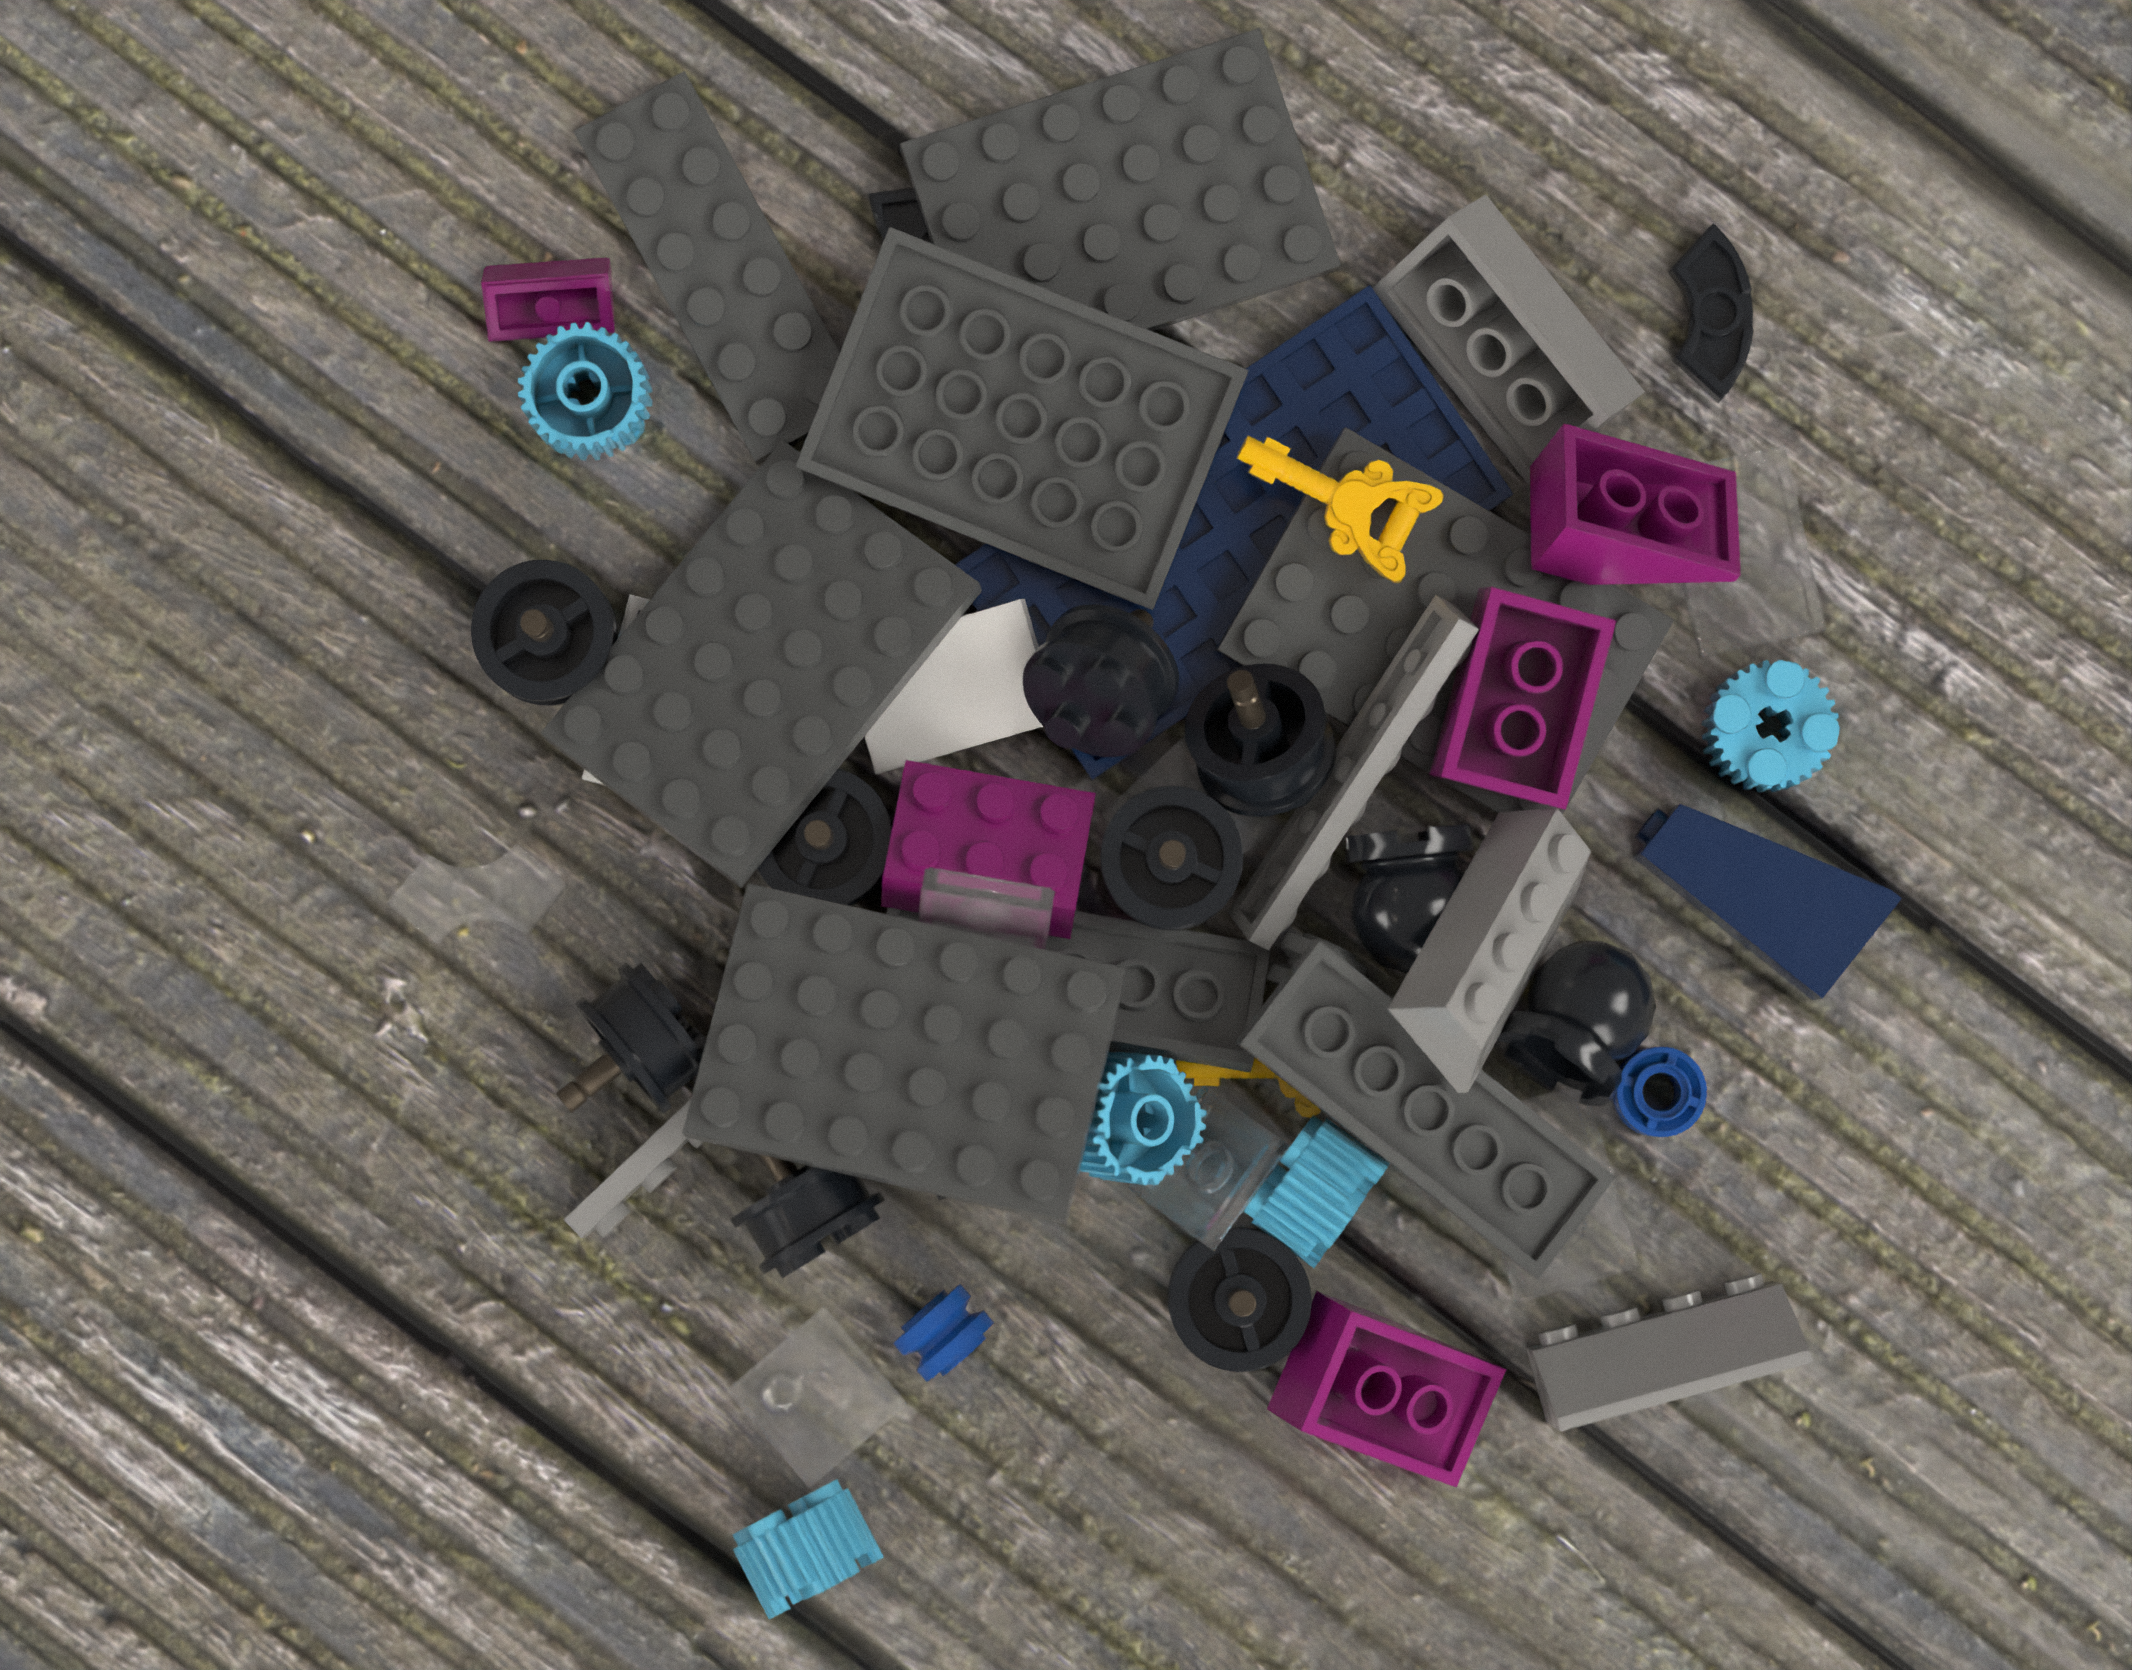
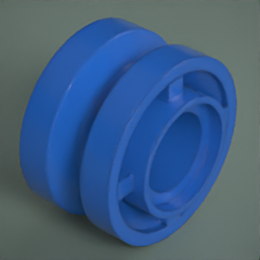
M1670 1047L1645 1048L1632 1053L1618 1066L1622 1071V1082L1611 1101L1619 1119L1631 1130L1652 1137L1674 1136L1689 1129L1702 1114L1707 1098L1706 1081L1697 1063L1682 1051ZM1656 1073L1668 1077L1674 1087L1672 1102L1668 1107L1660 1111L1649 1107L1643 1098L1644 1083L1650 1076Z
M961 1284L949 1293L945 1290L941 1291L901 1327L904 1333L893 1343L903 1356L915 1352L919 1353L921 1359L916 1371L926 1382L930 1381L939 1372L942 1376L950 1372L986 1339L983 1333L994 1324V1321L984 1310L969 1314L966 1307L971 1295Z

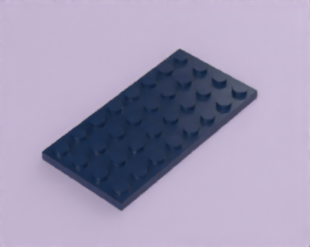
M1370 285L1246 368L1249 372L1153 610L989 544L983 545L955 564L980 583L982 592L972 603L977 612L1019 599H1025L1038 647L1046 642L1048 632L1057 618L1073 607L1098 604L1118 608L1130 614L1135 609L1147 611L1154 620L1152 629L1164 640L1175 658L1179 672V687L1171 705L1162 715L1157 717L1156 726L1143 746L1186 718L1194 699L1211 681L1230 670L1242 667V665L1215 649L1305 494L1275 478L1273 484H1269L1248 473L1251 466L1237 459L1239 450L1248 435L1261 442H1264L1265 438L1269 437L1289 447V457L1318 471L1340 431L1346 427L1488 511L1493 510L1513 495L1507 483ZM1070 748L1092 781L1133 754L1130 753L1119 757H1101Z

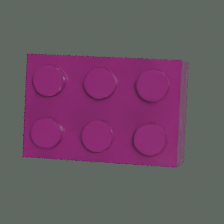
M1494 587L1479 588L1470 619L1479 630L1472 640L1469 654L1458 665L1429 775L1566 810L1617 620Z
M905 760L883 873L881 906L1071 939L1096 793Z

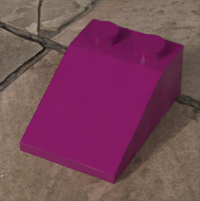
M1565 423L1530 465L1531 569L1588 585L1735 582L1741 575L1735 471Z
M1316 1291L1311 1304L1307 1328L1298 1344L1290 1352L1267 1410L1302 1432L1457 1488L1506 1369L1369 1310Z

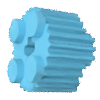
M588 322L585 323L583 329H579L576 323H571L570 330L567 331L562 326L557 327V335L552 336L549 334L546 336L548 341L546 345L541 343L536 345L539 351L536 355L529 353L527 358L531 365L522 367V372L525 376L518 378V384L523 389L518 392V397L523 402L521 409L528 417V422L536 433L556 452L566 454L569 458H572L576 453L584 461H586L588 454H591L595 460H600L601 453L604 452L609 457H612L613 449L618 448L624 451L626 449L625 445L634 444L645 430L644 419L650 418L646 407L653 404L649 393L653 392L652 386L648 381L650 377L636 351H633L627 341L622 342L619 335L615 332L610 336L606 328L603 327L597 332L591 323ZM591 379L595 388L600 390L598 397H593L594 401L592 403L581 405L578 399L571 398L572 391H581L580 381Z
M1768 660L1762 661L1757 665L1753 663L1726 678L1724 682L1716 687L1717 691L1710 696L1709 699L1713 703L1704 709V712L1709 717L1702 721V726L1708 728V732L1702 735V740H1707L1708 743L1703 752L1704 754H1712L1713 758L1709 762L1711 767L1719 765L1718 775L1720 777L1728 774L1732 777L1731 783L1734 785L1743 781V789L1749 790L1756 786L1757 792H1764L1768 789L1771 792L1781 789L1785 790L1811 778L1812 773L1822 769L1821 762L1831 757L1827 750L1836 746L1840 730L1836 720L1839 718L1838 713H1833L1830 709L1836 703L1834 700L1826 699L1825 696L1829 692L1827 687L1821 689L1818 687L1821 679L1818 676L1810 679L1808 677V669H1802L1797 663L1777 660L1771 665ZM1760 711H1763L1768 717L1776 716L1780 721L1782 729L1778 730L1781 734L1779 741L1773 735L1762 738L1758 734L1756 725L1763 722L1758 716Z
M1108 1052L1080 1167L1081 1172H1088L1089 1176L1101 1178L1102 1180L1140 1185H1159V1182L1164 1180L1165 1175L1174 1174L1173 1166H1182L1184 1164L1182 1155H1190L1196 1143H1203L1204 1139L1199 1133L1201 1130L1206 1129V1124L1201 1122V1118L1207 1115L1206 1110L1200 1108L1197 1096L1190 1095L1189 1092L1193 1086L1191 1083L1183 1082L1186 1074L1177 1070L1174 1059L1163 1058L1160 1055Z
M1313 1115L1279 1161L1290 1170L1286 1171L1277 1164L1243 1212L1253 1218L1252 1224L1285 1244L1296 1256L1315 1268L1324 1253L1333 1245L1357 1212L1372 1186L1376 1185L1386 1171L1389 1163L1326 1118L1323 1122Z
M837 1479L788 1504L787 1506L793 1517L787 1519L782 1509L732 1534L738 1545L733 1551L768 1619L790 1609L785 1598L786 1596H789L794 1605L801 1600H806L816 1594L818 1595L860 1572L854 1559L857 1558L861 1568L884 1557L849 1489L843 1490Z

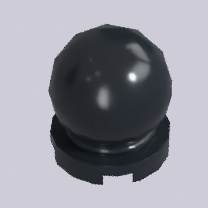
M1469 824L1428 827V831L1418 832L1419 841L1398 843L1397 830L1347 836L1346 863H1362L1361 868L1366 871L1354 890L1351 918L1362 946L1381 966L1408 973L1465 873L1456 864L1460 859L1458 853L1474 851Z
M1579 940L1558 949L1535 971L1527 994L1529 1012L1516 1011L1511 1014L1497 1041L1510 1044L1504 1053L1505 1058L1522 1074L1543 1088L1552 1092L1557 1082H1560L1570 1088L1583 1092L1579 1098L1580 1104L1602 1107L1611 1101L1622 1082V1071L1616 1064V1061L1630 1056L1647 1038L1655 1014L1656 1003L1651 978L1632 953L1602 941Z

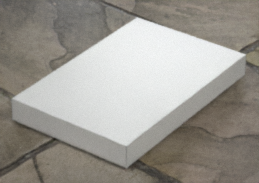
M1019 599L962 616L864 736L875 775L904 767L905 760L922 762L1043 727L1032 713L1026 701L1022 684L1026 663L1039 648L1025 599Z

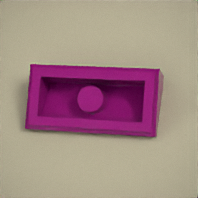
M609 258L486 266L483 270L481 286L489 342L547 338L546 336L549 334L552 336L557 335V327L562 326L566 331L570 330L571 323H576L579 329H583L585 323L588 322L591 323L597 332L601 327L606 328L608 333L615 332L612 275Z

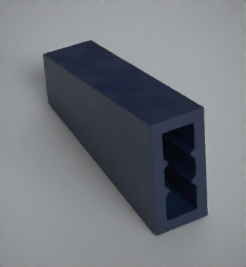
M1683 804L1672 807L1667 814L1657 808L1634 837L1643 844L1633 856L1635 860L1811 1000L1824 998L1902 899L1888 888Z

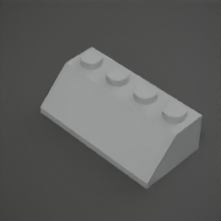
M1486 194L1444 220L1373 287V290L1387 310L1528 485H1530V465L1564 423L1598 432L1645 392Z
M1558 808L1499 812L1388 1007V1010L1458 1093L1469 1092L1577 895L1591 850Z
M1761 1273L1724 1282L1726 1294L1702 1300L1699 1290L1662 1299L1664 1310L1640 1317L1638 1307L1626 1308L1602 1315L1600 1319L1603 1327L1579 1334L1576 1324H1568L1538 1333L1541 1344L1526 1348L1546 1422L1559 1431L1813 1363V1359L1782 1283L1774 1281L1764 1283Z

